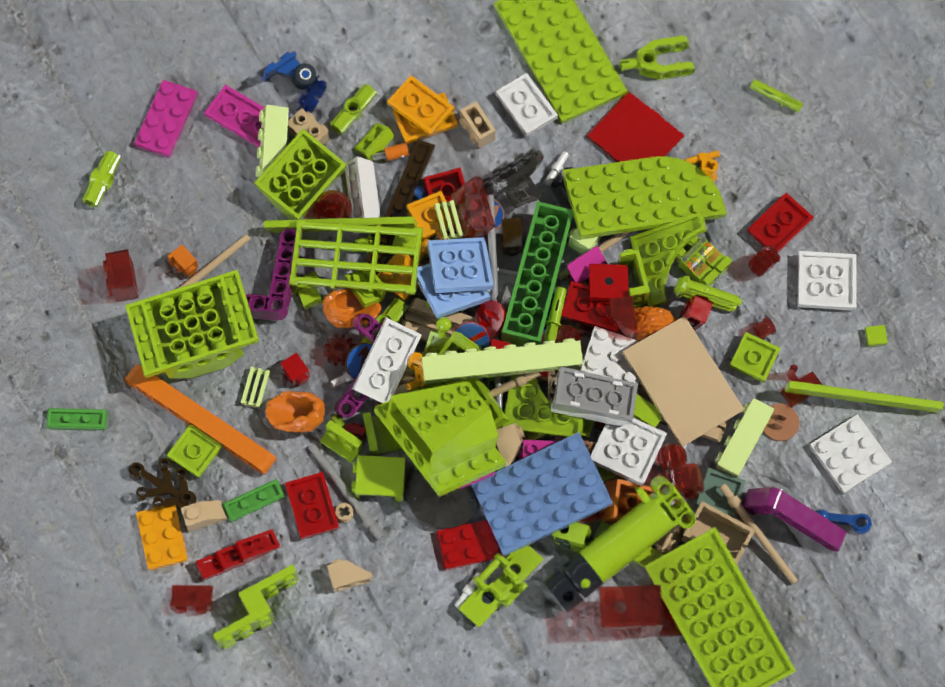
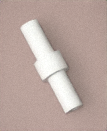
M563 151L558 160L550 167L551 171L544 180L545 184L551 185L556 175L561 173L563 164L569 156L567 152Z
M346 371L342 376L331 380L330 383L335 388L345 382L350 383L354 379Z
M473 579L469 585L466 584L463 588V593L456 602L455 607L459 608L474 593L478 585L475 584Z

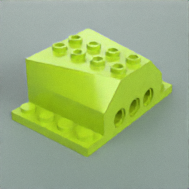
M238 269L125 305L146 378L164 372L169 378L192 379L231 366L244 355L243 347L260 342Z
M450 381L446 384L443 382L431 383L411 392L391 395L390 401L380 404L374 409L375 414L439 497L506 466L505 459L495 448L499 435L491 409L468 381Z

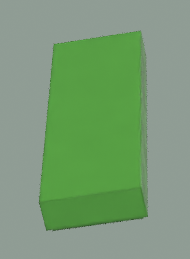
M48 408L46 427L47 429L106 430L108 411L103 409Z
M275 479L223 503V507L232 523L284 499L285 495L278 480Z

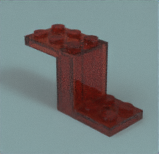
M661 585L598 588L601 629L637 628V637L683 636L661 598ZM618 602L624 603L626 611L622 613L617 612L615 604Z

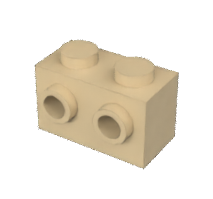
M477 101L460 110L459 123L463 129H467L473 144L476 143L480 149L495 141L496 130Z
M301 108L288 120L287 131L294 138L304 129L323 145L329 140L327 127L315 121V117L309 111L306 112Z

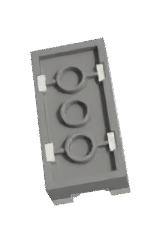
M560 367L555 379L556 390L551 404V412L612 425H627L632 422L638 383Z

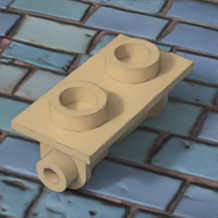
M679 524L668 532L667 536L664 535L658 540L655 550L667 554L676 549L686 528Z

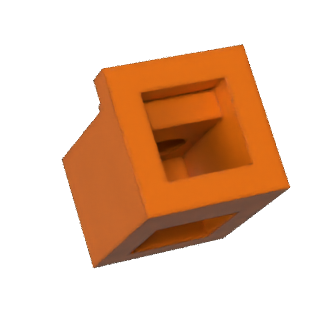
M180 245L167 256L169 263L179 273L183 272L186 276L195 274L199 267L197 260L183 245Z

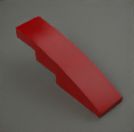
M273 529L237 541L235 545L218 550L211 556L199 559L195 564L202 580L205 581L258 559L280 548V544Z

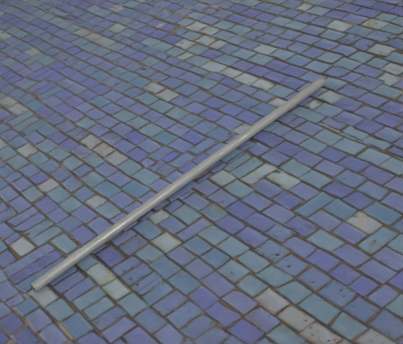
M487 195L489 262L494 284L493 290H490L491 300L499 302L494 195ZM500 332L492 337V339L500 341ZM502 376L494 377V388L501 386ZM502 393L496 396L495 400L503 410Z

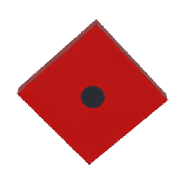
M589 264V301L628 302V265Z

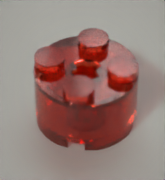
M694 463L676 465L677 468L674 470L668 467L661 471L662 476L671 482L682 497L685 496V499L697 498V494L704 493L705 488L700 465L697 466Z

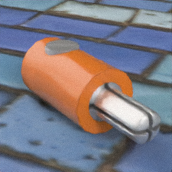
M406 143L386 147L384 152L373 154L372 157L374 161L384 158L387 161L408 157L409 152Z

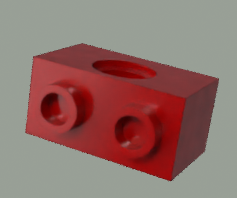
M696 294L683 305L678 319L685 316L693 330L696 331L706 323L714 302L710 301L707 297Z

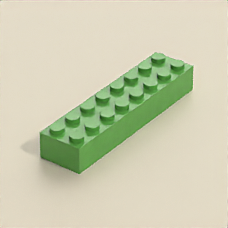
M537 201L503 326L501 341L511 343V345H516V347H524L526 343L540 345L573 218V211L571 209Z

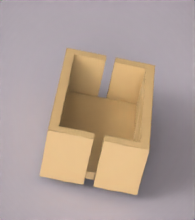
M702 501L695 513L696 522L694 526L686 529L681 541L687 543L716 527L735 563L738 564L755 529Z

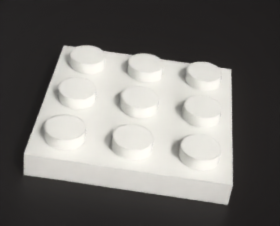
M799 251L798 307L856 310V254Z
M594 326L580 371L639 383L638 377L622 354L624 350L639 341Z
M858 414L809 445L842 494H845L892 463Z
M635 418L627 425L605 424L591 454V458L595 465L643 486L667 433Z

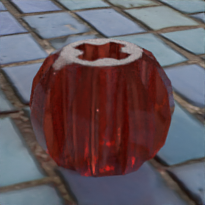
M563 324L558 328L555 343H562L565 339L580 341V332L571 325Z
M667 444L660 448L657 460L664 470L675 471L685 466L687 453L682 445Z

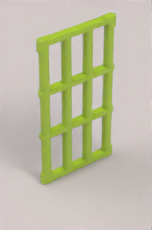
M304 219L297 220L289 280L290 286L311 285L331 287V289L338 287L365 289L370 292L374 290L405 292L406 294L415 295L423 228L414 227L411 229L382 227L381 225L368 226L344 224L343 222L325 223L310 222ZM302 229L338 231L336 242L301 240ZM343 231L375 234L374 245L343 243ZM381 234L417 237L416 246L414 248L379 245ZM300 247L334 249V261L299 258ZM340 251L373 252L372 263L339 261ZM378 253L414 255L413 266L377 264ZM297 266L333 268L332 278L296 277ZM338 269L371 271L369 282L337 280ZM376 271L412 274L411 285L375 283Z

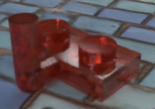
M793 364L787 372V377L790 381L822 385L813 371L798 379L795 374L798 367ZM785 389L780 392L791 408L811 397V395L785 392Z

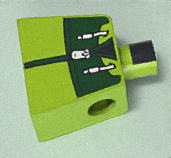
M577 522L550 534L553 536L555 544L575 552L581 551L591 543L593 538L590 526Z

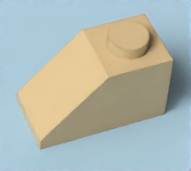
M517 423L497 429L499 436L496 444L499 453L506 461L505 467L513 464L523 443L522 437L525 436L521 425L518 426Z
M221 500L201 501L181 508L189 532L227 520Z
M337 559L330 562V565H327L334 593L373 582L370 572L347 560Z

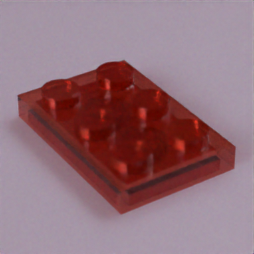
M474 176L451 194L463 238H480L496 227L480 176Z

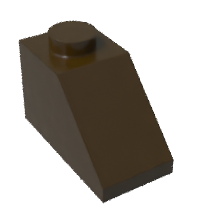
M521 217L502 219L500 233L502 253L508 256L522 253Z

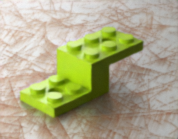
M293 564L238 593L249 615L213 634L220 649H228L236 644L235 641L240 638L247 639L254 634L253 631L259 628L265 629L272 625L274 617L265 598L271 599L278 595V591L283 588L290 589L297 584L299 577Z

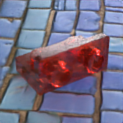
M172 585L170 608L174 613L185 614L187 611H195L196 614H206L207 611H212L213 585Z

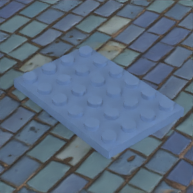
M579 432L495 472V475L472 484L473 490L504 556L613 505Z

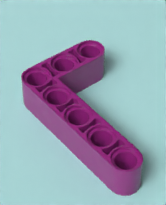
M286 229L281 234L269 296L246 294L253 319L283 320L287 317L293 286L289 285L296 238V231L294 229Z
M357 314L353 319L355 329L374 343L376 339L375 332L378 329L380 330L382 324L369 314ZM363 317L367 319V325L364 328L360 326V320ZM357 377L335 404L334 409L339 416L345 418L352 417L368 397L363 394L358 398L354 397V390L352 388ZM347 403L349 405V410L347 413L343 414L341 411V407L343 404Z
M775 487L748 489L741 504L747 513L752 515H775L831 551L839 552L846 536V531Z

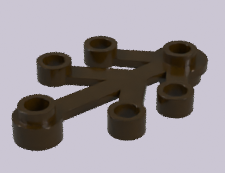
M161 458L158 464L159 469L162 471L163 480L147 472L141 463L135 462L129 466L128 474L131 479H144L158 487L152 489L139 487L136 490V498L138 500L155 497L153 499V508L155 510H162L165 507L177 505L182 508L197 501L195 493L188 489L186 481L187 470L181 467L175 471V478L179 481L180 490L173 487L170 474L171 462L168 458ZM162 463H167L168 465H167V466H162L161 464H162ZM178 473H184V476H179ZM145 492V495H139L138 493ZM170 494L174 498L164 500L160 496ZM156 502H161L162 504H161V505H156L155 503H156Z

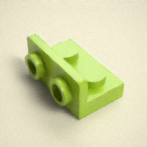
M357 270L345 275L343 280L369 282L371 271ZM376 275L375 283H383ZM350 288L363 308L383 301L386 291L374 290L370 292L365 289Z
M330 420L326 425L327 432L320 440L321 443L352 463L363 449L362 441Z

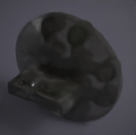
M532 148L525 155L520 153L513 158L515 161L507 163L502 168L501 166L491 171L492 176H486L479 181L481 185L477 188L478 195L486 197L487 195L495 196L505 193L514 208L537 201L542 195L530 176L544 159L542 151Z
M415 465L408 474L405 484V496L408 507L420 522L429 527L442 530L465 525L476 516L481 508L472 485L462 489H455L439 497Z

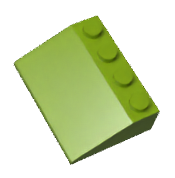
M302 129L254 182V185L289 220L303 219L344 173L347 164L306 130Z

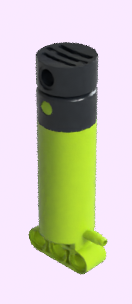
M657 476L651 481L653 493L649 496L645 490L637 487L636 492L642 502L561 566L564 574L557 569L543 580V583L567 613L583 601L580 594L584 598L590 596L679 524L683 528H691L695 524V514L674 485L665 477ZM665 484V488L659 491L660 487ZM676 499V502L670 505L672 500ZM687 514L686 518L681 520L682 516Z

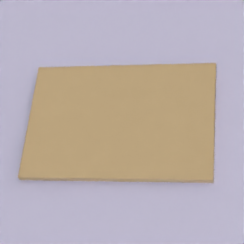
M685 316L622 352L681 447L745 410Z

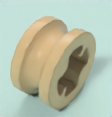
M347 503L339 504L335 510L337 519L343 523L349 522L353 518L352 506ZM348 509L349 515L341 517V512L339 511Z

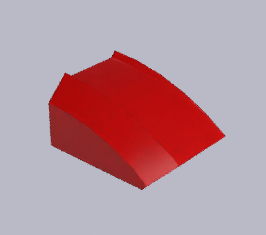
M461 167L423 177L428 196L442 191L447 202L454 200L457 215L467 211L471 203Z

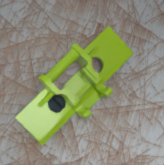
M529 545L511 553L506 559L497 553L494 556L495 559L478 577L475 576L473 578V581L479 587L458 609L478 628L501 605L506 608L509 607L518 595L528 587L524 580L544 560ZM512 565H517L520 568L518 575L510 569ZM500 566L504 570L503 574L494 583L492 582L490 585H487L484 581Z

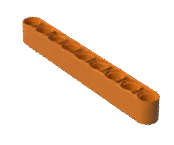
M136 364L124 379L131 387L186 424L193 425L220 443L225 450L259 473L265 475L277 460L268 450L157 376L146 378L142 366Z

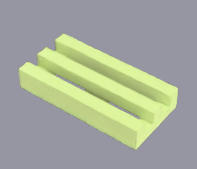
M454 200L447 203L442 202V204L436 203L434 207L443 240L462 238L463 233ZM448 207L451 209L457 234L454 233ZM442 208L444 209L445 217L450 231L449 236H447L443 217L441 214L440 209Z
M251 366L241 405L261 408L270 376L269 370L264 371L261 368L256 369ZM254 373H256L257 375L250 396V400L247 401ZM264 375L257 403H253L260 377Z

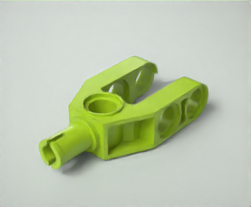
M675 36L652 40L637 51L635 58L620 59V70L637 69L639 70V75L658 80L691 75L695 72L693 62L680 63L678 61L675 64L663 66L657 63V55L688 49V38L686 36Z

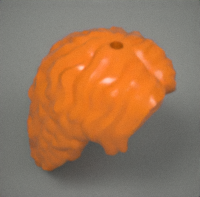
M350 288L333 290L325 296L322 303L326 319L337 328L354 327L353 319L357 314H369L373 318H377L381 311L379 303L363 308ZM365 317L360 320V325L367 324Z
M651 306L637 307L626 312V315L621 319L619 330L623 336L640 342L678 319L674 317L671 311Z
M282 391L280 395L278 394L275 398L268 400L265 413L266 418L275 429L287 432H311L323 422L325 404L322 399L313 393Z

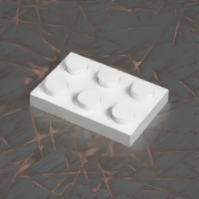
M527 73L496 91V96L526 137L558 118L557 113Z

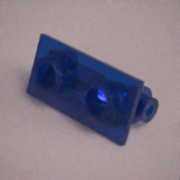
M320 75L316 76L312 85L305 87L307 91L299 97L297 111L303 108L306 112H314L319 102L314 96L320 99L327 88L325 81H318Z

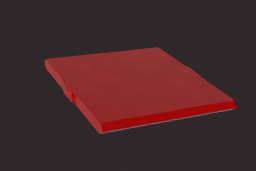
M631 92L626 93L586 135L588 139L605 151L616 162L666 156L684 137L683 133Z

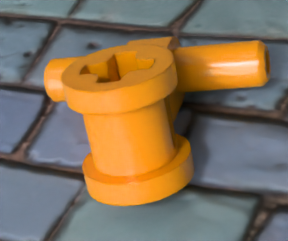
M718 150L708 153L701 152L694 157L684 159V161L691 164L698 163L705 175L709 176L713 182L717 180L718 163L713 159L720 157Z
M418 352L412 353L408 359L409 368L415 370V380L406 384V388L409 391L428 385L424 384L421 363L423 356Z

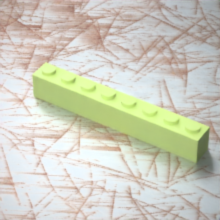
M565 339L562 343L545 341L543 345L526 343L524 347L506 345L504 349L486 347L484 348L485 351L467 349L465 353L447 351L445 355L428 353L421 360L424 384L559 370L560 367L574 369L581 368L583 365L580 341H575V339Z

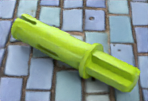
M754 79L750 89L780 103L781 107L784 105L796 112H800L803 107V102L789 96V93L785 94L757 79Z
M556 287L549 319L546 321L547 328L544 342L556 341L558 328L561 327L560 319L567 289L563 287Z

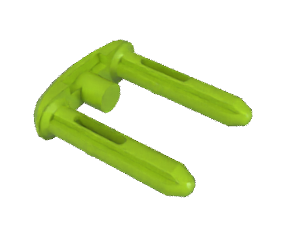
M682 276L677 279L674 288L676 298L685 297L691 299L698 294L714 302L712 307L728 312L735 311L737 306L742 304V299L737 295L692 281L689 276Z

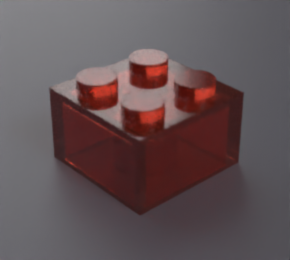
M129 250L105 253L106 260L103 261V267L107 274L106 286L110 297L114 296L116 302L138 299L134 263Z

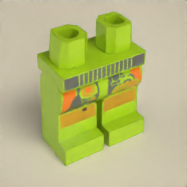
M698 237L693 238L687 243L691 249L687 252L682 248L676 256V259L679 261L678 267L683 269L695 282L711 286L730 267L733 261L728 256L725 257L704 237L701 239Z

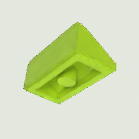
M376 123L355 146L354 151L363 158L374 161L372 155L381 153L394 138V134L389 127Z

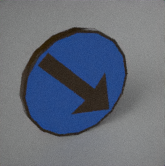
M366 342L358 343L348 351L345 358V369L347 374L353 379L360 373L372 344Z

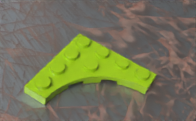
M698 212L630 237L633 250L639 249L650 290L647 301L648 307H657L668 303L667 279L671 265L677 254L689 241L707 232L703 213Z
M511 375V380L515 379L517 375ZM537 377L528 381V384L522 387L517 386L509 390L505 415L509 421L503 427L517 423L518 426L521 425L523 432L559 437H569L579 432L582 436L584 419L551 412V403L541 391Z

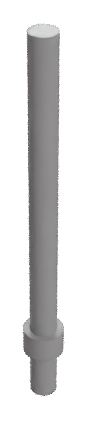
M315 444L311 445L308 449L362 519L364 527L371 531L377 541L381 540L384 535L375 525L376 521L366 513Z

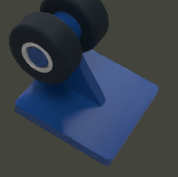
M295 51L291 54L287 52L280 57L281 60L276 64L272 62L265 67L262 80L265 82L279 72L292 76L293 85L297 89L306 90L313 85L316 79V70L310 64H300L296 59L297 53Z

